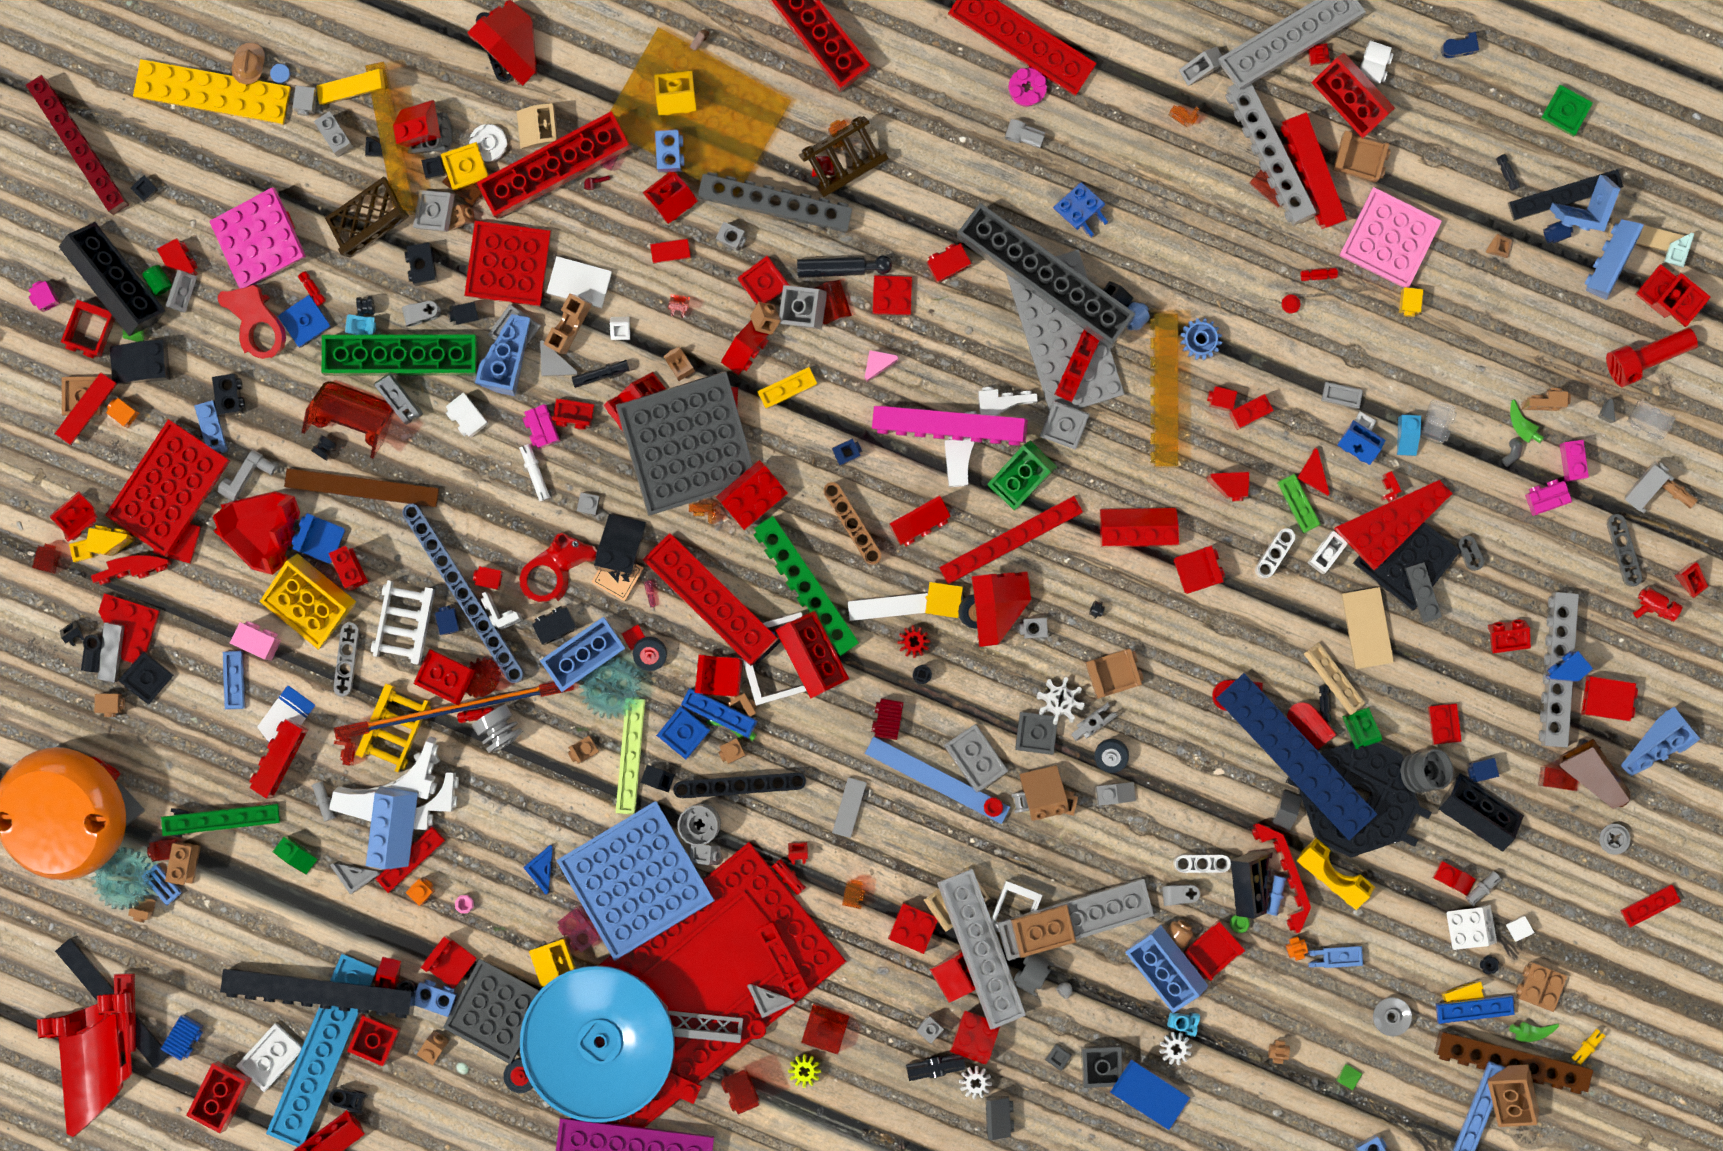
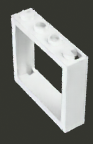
M796 613L763 624L767 628L774 627L800 618L802 613ZM743 660L756 706L806 691L804 686L762 697L753 665L750 666Z

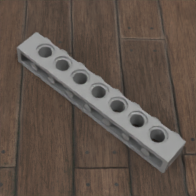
M1235 84L1229 86L1226 91L1227 94H1225L1227 102L1233 105L1235 118L1238 122L1241 121L1243 134L1246 138L1250 139L1252 152L1254 155H1258L1260 168L1263 172L1266 171L1269 177L1267 178L1268 184L1271 189H1275L1277 202L1280 206L1283 205L1286 211L1284 212L1286 220L1295 226L1314 217L1316 211L1253 85L1250 84L1240 91ZM1246 99L1249 105L1243 106L1239 100ZM1248 116H1255L1257 122H1250ZM1261 132L1266 138L1258 139L1256 133ZM1270 149L1274 152V155L1267 156L1264 150ZM1274 166H1279V167H1281V168H1282V172H1281V173H1276V172H1274L1273 167H1274ZM1288 183L1291 189L1284 190L1281 184ZM1290 200H1297L1299 206H1291Z
M1554 592L1548 598V607L1551 609L1550 615L1547 616L1549 634L1545 638L1548 652L1544 656V665H1547L1546 673L1543 674L1545 692H1542L1541 702L1544 703V709L1540 713L1542 730L1539 731V742H1541V746L1568 748L1573 681L1548 680L1545 676L1548 674L1547 670L1555 663L1559 665L1563 661L1562 657L1569 651L1573 653L1575 651L1579 594ZM1560 607L1564 608L1566 611V615L1564 618L1558 615V609ZM1559 626L1563 627L1565 631L1562 637L1558 636L1556 632ZM1558 645L1563 648L1561 656H1558L1555 652V648ZM1554 684H1558L1560 686L1561 690L1559 694H1555L1553 692L1552 688ZM1553 703L1559 705V711L1556 714L1551 710ZM1552 722L1558 725V730L1555 733L1550 730Z

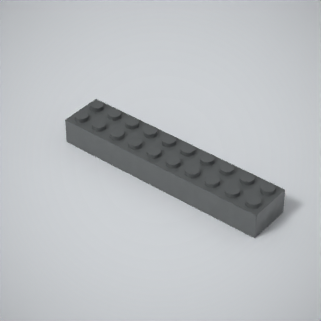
M979 203L957 232L958 240L1111 349L1135 318L1133 311L981 203Z

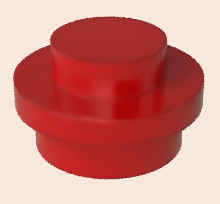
M1292 294L1285 296L1281 302L1282 309L1289 314L1297 312L1301 305L1299 298Z

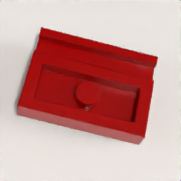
M1457 703L1428 707L1433 745L1462 742Z

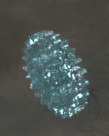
M612 657L609 662H605L586 675V678L580 679L585 682L584 685L579 686V688L584 689V692L579 695L586 697L582 701L584 704L589 703L586 709H593L592 714L594 715L599 712L600 718H603L606 714L607 719H611L612 714L617 719L619 718V713L625 716L626 709L632 711L630 705H637L634 698L641 697L636 694V691L642 690V688L637 686L641 680L635 679L639 674L637 672L632 673L634 667L631 665L627 668V661L621 664L620 658H617L614 662ZM610 670L611 677L605 680L604 672ZM599 678L611 685L625 696L623 698L598 683L596 679ZM626 680L627 687L621 690L619 684L621 681ZM600 686L601 693L598 696H594V689ZM616 696L617 703L614 706H610V698Z
M121 847V850L118 848L114 856L104 866L94 872L96 876L91 877V879L96 880V883L92 887L98 888L94 894H101L99 901L106 900L105 906L111 905V909H117L118 907L119 910H124L125 907L130 909L132 905L134 907L139 906L138 901H145L143 895H150L147 888H153L149 881H153L154 878L149 877V874L153 873L154 870H148L151 863H144L147 857H140V851L134 853L133 848H129L128 851L126 847ZM113 864H115L117 868L114 874L111 871V867ZM132 864L135 866V872L133 874H131L130 872V866ZM107 877H138L139 880H107ZM113 883L116 886V890L114 893H112L110 889ZM130 884L134 885L133 893L129 891Z

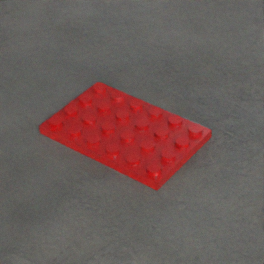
M168 419L105 516L163 556L168 557L230 463V460Z

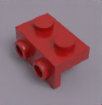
M556 399L552 421L556 422V426L567 427V424L575 425V429L586 430V427L591 428L595 405Z

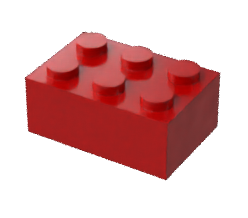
M759 460L719 493L716 498L740 527L745 530L787 495L788 492L765 464Z
M219 1061L212 1063L186 1116L219 1134L225 1132L252 1078Z

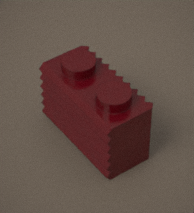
M882 698L880 702H876L874 713H878L877 721H873L871 732H875V737L897 740L904 702Z

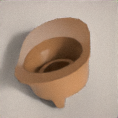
M245 43L234 54L232 74L239 83L252 84L262 74L265 52L258 44Z

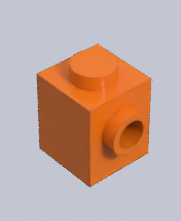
M419 878L407 890L406 894L421 906L435 892L432 888L434 885L426 878Z

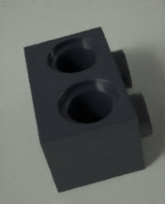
M236 374L212 377L217 415L222 417L242 414L243 408H245L244 397H241L240 389H243L241 378H238ZM227 381H232V388L230 390L224 389V384ZM233 399L235 406L232 409H228L227 402Z

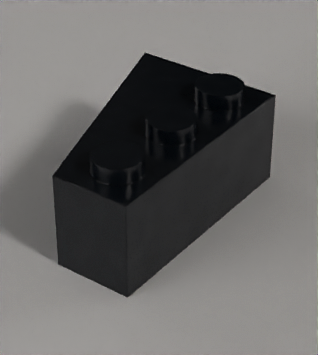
M1254 850L1231 860L1236 916L1255 919L1267 913L1269 889H1266L1267 877L1271 875V871L1268 870V864L1273 852Z

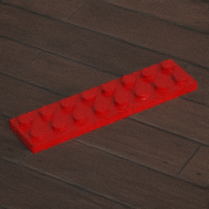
M956 0L948 12L950 17L1025 65L1035 69L1074 96L1077 95L1096 66L1094 61L998 0Z
M671 533L642 559L750 666L778 640Z

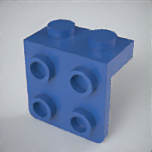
M307 513L306 517L303 516L299 523L301 529L299 534H295L292 540V545H294L292 549L326 563H332L328 553L339 548L345 529Z

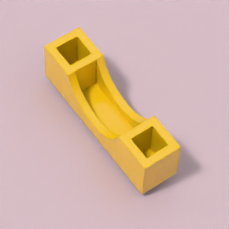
M1315 838L1301 852L1297 862L1311 872L1319 881L1328 886L1332 892L1345 900L1348 905L1357 910L1370 898L1375 886L1362 875L1350 877L1337 872L1329 860L1330 849Z

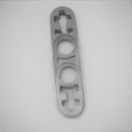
M352 622L345 623L340 632L334 692L341 697L348 696L353 687L359 627ZM350 625H352V629H355V633H351L350 638L354 639V643L344 641V638L348 639L349 634L345 630ZM347 644L353 648L351 655L343 653L342 649ZM344 663L350 665L351 668L350 672L346 675L340 671V667ZM339 676L344 678L350 677L349 681L345 680V686L348 687V690H345L343 694L338 689V686H341L343 680H339Z

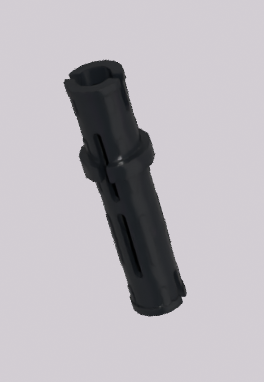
M627 360L611 365L608 363L605 367L572 376V382L574 387L577 388L608 377L610 379L614 378L615 375L629 372L630 369Z

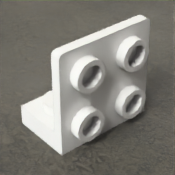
M487 592L482 593L484 598L481 601L485 609L490 610L492 615L489 618L494 627L503 630L523 621L520 613L512 610L501 614V618L491 595Z
M1491 905L1447 912L1453 950L1484 947L1497 943Z

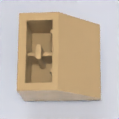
M553 103L533 105L516 111L520 149L544 147L558 139Z

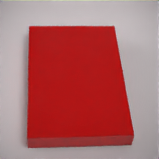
M429 649L413 684L459 706L475 670Z

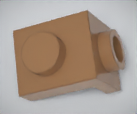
M680 347L672 349L664 355L666 362L678 381L695 372Z
M739 692L737 697H730L729 706L740 701L749 717L756 714L755 709H757L755 702L752 698L748 700L745 693L741 695Z
M137 896L135 906L130 908L128 916L133 917L134 921L142 923L145 920L152 919L156 900Z
M433 1030L417 1055L433 1066L449 1043V1039Z

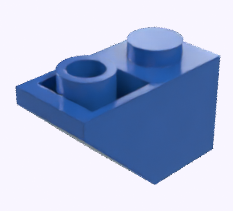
M1569 651L1562 657L1563 661L1559 665L1555 663L1547 670L1548 674L1545 677L1548 680L1576 682L1580 681L1593 668L1579 651H1574L1573 653Z

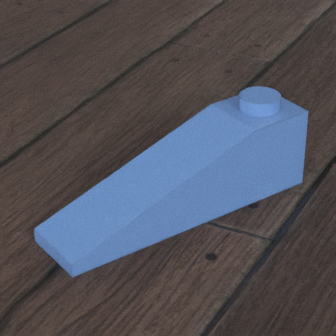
M511 314L495 343L491 345L488 354L479 364L475 384L496 393L515 396L520 378L530 318Z
M1673 707L1656 720L1621 766L1630 776H1633L1651 767L1653 762L1659 759L1664 761L1669 759L1668 755L1676 751L1681 753L1699 741L1700 738L1679 711Z

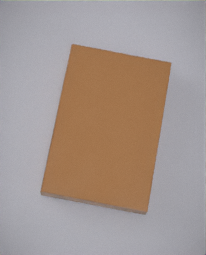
M1066 904L1011 919L1021 958L1076 943Z

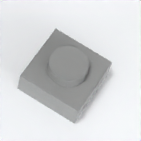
M581 492L577 512L596 515L600 496Z

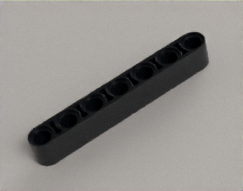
M796 772L688 780L677 782L674 785L673 792L676 797L683 799L800 790L806 785V777L802 773ZM794 776H801L803 778L801 786L796 787L792 784ZM781 777L784 781L783 787H774V778ZM758 778L762 779L765 783L764 788L761 790L754 787V781ZM737 780L745 782V789L743 791L735 789L734 785ZM719 781L726 784V790L722 793L718 792L715 788L716 783ZM704 783L707 786L704 794L697 792V784ZM680 784L687 786L688 791L685 795H680L677 792V787Z

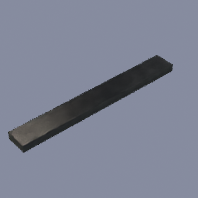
M71 938L55 950L96 1001L98 995L114 994V988ZM135 1014L136 1048L155 1069L170 1055L161 1050L162 1045Z

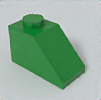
M284 836L272 851L284 862L307 875L318 860L289 836Z

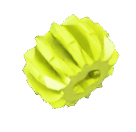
M803 1054V1061L800 1060L799 1056H796L797 1064L793 1061L790 1062V1065L795 1069H788V1073H795L790 1077V1080L797 1078L796 1086L799 1085L800 1081H803V1088H806V1081L813 1086L814 1083L811 1078L819 1080V1077L814 1073H821V1069H814L819 1065V1062L817 1061L812 1064L813 1056L807 1061L806 1054ZM802 1066L810 1069L808 1075L799 1073Z

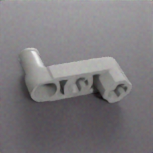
M252 450L234 480L232 481L225 477L220 483L217 492L232 501H236L255 468L258 467L272 476L277 469V465L263 458L262 454Z

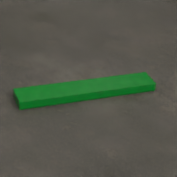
M278 803L161 816L162 836L280 823Z

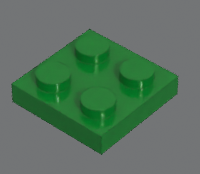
M1559 85L1540 119L1574 137L1593 102Z

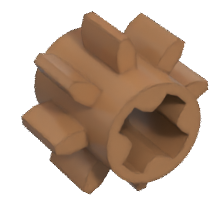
M1275 1040V1044H1269L1268 1058H1272L1274 1063L1283 1064V1060L1289 1059L1290 1046L1285 1045V1041Z

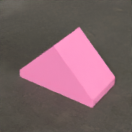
M870 350L865 373L866 382L897 362V355Z

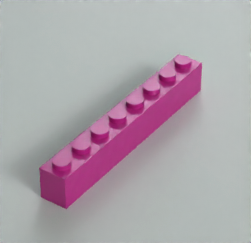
M874 406L872 429L877 430L878 434H888L889 431H894L899 436L915 433L914 437L926 438V434L933 435L934 439H945V436H951L952 440L963 441V438H971V442L982 443V439L990 440L991 444H1001V441H1008V445L1020 446V443H1026L1028 420L1025 418Z

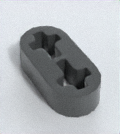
M1471 536L1460 538L1457 547L1461 551L1460 554L1466 567L1471 571L1481 569L1484 565V559L1474 538ZM1464 540L1471 542L1469 546L1470 553L1467 548L1462 547ZM1471 554L1473 555L1474 559L1479 560V562L1477 563L1478 567H1476L1475 565L1471 566Z

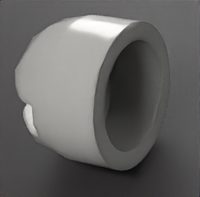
M1064 982L1056 988V991L1064 999H1068L1072 994V986Z

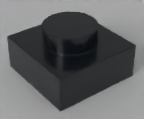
M440 156L421 160L426 180L445 176Z
M145 175L130 188L144 203L158 191Z

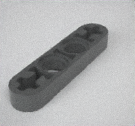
M1614 514L1607 519L1608 532L1622 579L1627 586L1634 587L1641 583L1642 574L1626 520L1622 515ZM1614 518L1620 520L1621 524L1618 525L1619 531L1623 529V533L1614 535V532L1618 531L1616 526H1612ZM1619 536L1626 538V545L1623 547L1617 544ZM1625 554L1630 555L1632 558L1630 565H1625L1622 562V557ZM1634 566L1635 569H1632L1631 572L1632 575L1637 576V579L1634 580L1635 583L1628 580L1631 574L1630 571L1625 572V568Z

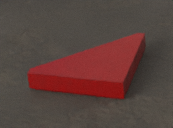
M1314 448L1297 479L1328 496L1330 493L1317 448Z

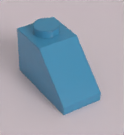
M1401 415L1398 417L1397 455H1417L1421 435V416Z

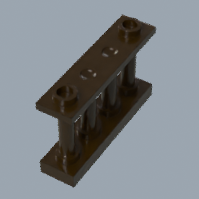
M856 117L848 126L814 146L805 147L802 153L799 154L803 162L809 160L820 180V185L816 186L823 198L889 159L882 148L876 149L865 129V126L870 124L866 117ZM856 131L859 132L870 152L869 156L864 159L859 158L848 138L849 135ZM839 141H842L853 161L852 166L847 169L843 168L832 148ZM824 150L837 171L836 175L831 178L826 177L815 157Z

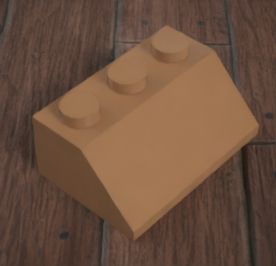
M1529 1065L1508 1066L1488 1079L1498 1127L1538 1124L1539 1106Z

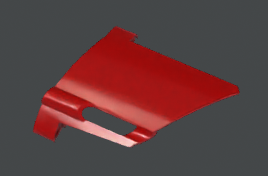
M128 992L98 995L96 1005L65 1016L36 1019L38 1039L55 1037L59 1039L67 1135L75 1137L112 1102L124 1087L123 1082L132 1075L129 1013H132L131 995ZM122 1030L124 1032L126 1064L123 1066L121 1063L119 1033Z

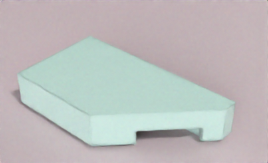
M1690 233L1670 243L1664 262L1683 268L1694 233Z

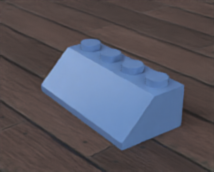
M1621 219L1619 224L1615 223L1611 234H1613L1611 241L1606 240L1602 251L1605 252L1602 258H1597L1593 266L1596 268L1594 274H1589L1585 281L1587 292L1604 300L1608 299L1641 235L1643 224Z
M602 617L545 656L540 662L560 691L563 692L623 651L625 647L607 619Z
M380 786L375 792L366 866L380 869L409 866L418 793Z

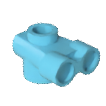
M1192 1012L1190 1014L1170 1013L1167 1026L1178 1031H1184L1186 1035L1195 1037L1200 1014Z

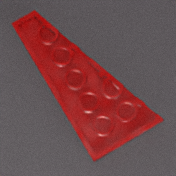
M1438 480L1335 527L1334 530L1375 570L1453 493Z

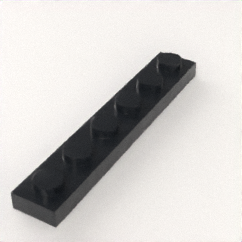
M1616 169L1508 202L1512 219L1516 221L1549 211L1552 203L1568 205L1591 198L1600 175L1607 176L1621 189L1624 186L1619 171Z

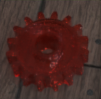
M484 657L482 661L477 658L476 663L471 661L469 668L475 670V673L466 693L470 697L473 695L474 698L484 697L493 692L500 682V668L491 658L488 660Z

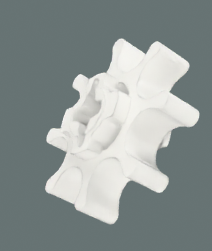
M1067 677L1063 679V685L1060 687L1054 686L1051 679H1048L1046 686L1050 689V692L1048 694L1037 693V699H1043L1047 703V706L1040 708L1039 714L1043 715L1047 711L1052 712L1055 716L1053 720L1054 725L1058 723V717L1061 715L1067 716L1070 723H1073L1075 716L1071 713V709L1078 708L1083 710L1084 703H1078L1074 699L1075 695L1081 693L1082 688L1078 687L1076 690H1069L1066 687ZM1062 695V703L1061 706L1058 707V701L1060 699V696Z

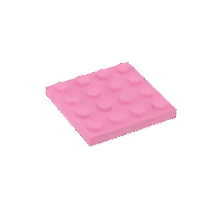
M1373 187L1339 256L1403 288H1409L1442 221Z

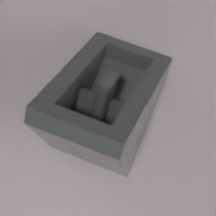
M1283 790L1270 826L1289 833L1298 816L1301 797Z

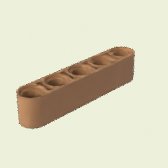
M835 482L827 483L824 487V496L861 556L869 565L878 564L881 560V553L842 489ZM829 487H836L838 493L835 496H829L827 494ZM845 503L848 509L846 512L841 513L837 510V505ZM849 519H855L858 522V526L855 529L848 528L847 521ZM860 535H865L868 538L866 545H859L857 543V538ZM871 551L878 554V559L874 562L869 561L867 558V554Z

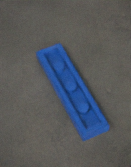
M691 688L688 689L681 706L747 738H750L758 722L703 694L695 693V690Z
M1503 995L1436 1003L1437 1022L1441 1024L1515 1015L1513 996Z

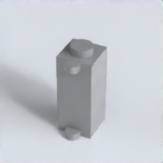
M1654 461L1626 493L1625 500L1638 511L1645 513L1647 510L1644 506L1668 479L1670 481L1675 479L1668 472L1670 469L1662 462L1658 464Z

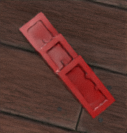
M1083 330L1054 394L1070 402L1073 401L1099 343L1097 338Z

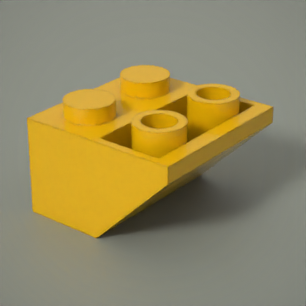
M95 525V529H88L85 551L114 556L134 542L135 537L131 536L130 532L126 530L114 529V532H111V528Z
M566 938L529 950L541 987L546 986L561 974L576 969Z

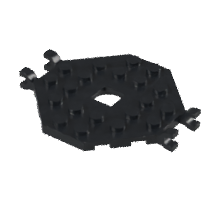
M1353 742L1320 752L1352 788L1356 785L1371 793L1366 803L1377 815L1349 841L1289 777L1287 778L1285 783L1299 790L1314 838L1350 858L1400 841L1415 847L1418 839L1406 834L1415 815L1418 814L1425 819H1429L1432 814L1431 811L1419 806L1415 793L1410 791L1403 783L1400 771L1404 760L1403 755L1379 742L1365 747L1364 745L1359 746V749H1355Z

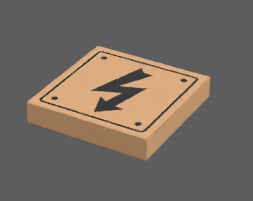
M636 564L633 578L598 570L592 583L626 601L644 568Z

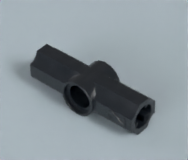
M957 1054L944 1057L934 1056L925 1059V1061L906 1064L909 1081L927 1077L938 1078L945 1076L947 1073L966 1070L964 1057Z

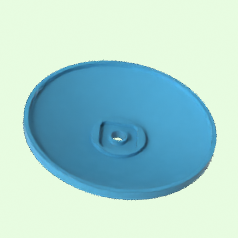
M580 967L556 977L535 996L522 1022L520 1054L525 1073L531 1085L539 1096L555 1110L581 1121H615L634 1114L643 1108L657 1095L664 1085L674 1058L675 1040L673 1026L661 999L638 977L613 967ZM598 1036L603 1037L605 1040V1045L602 1047L597 1046L595 1043V1039Z

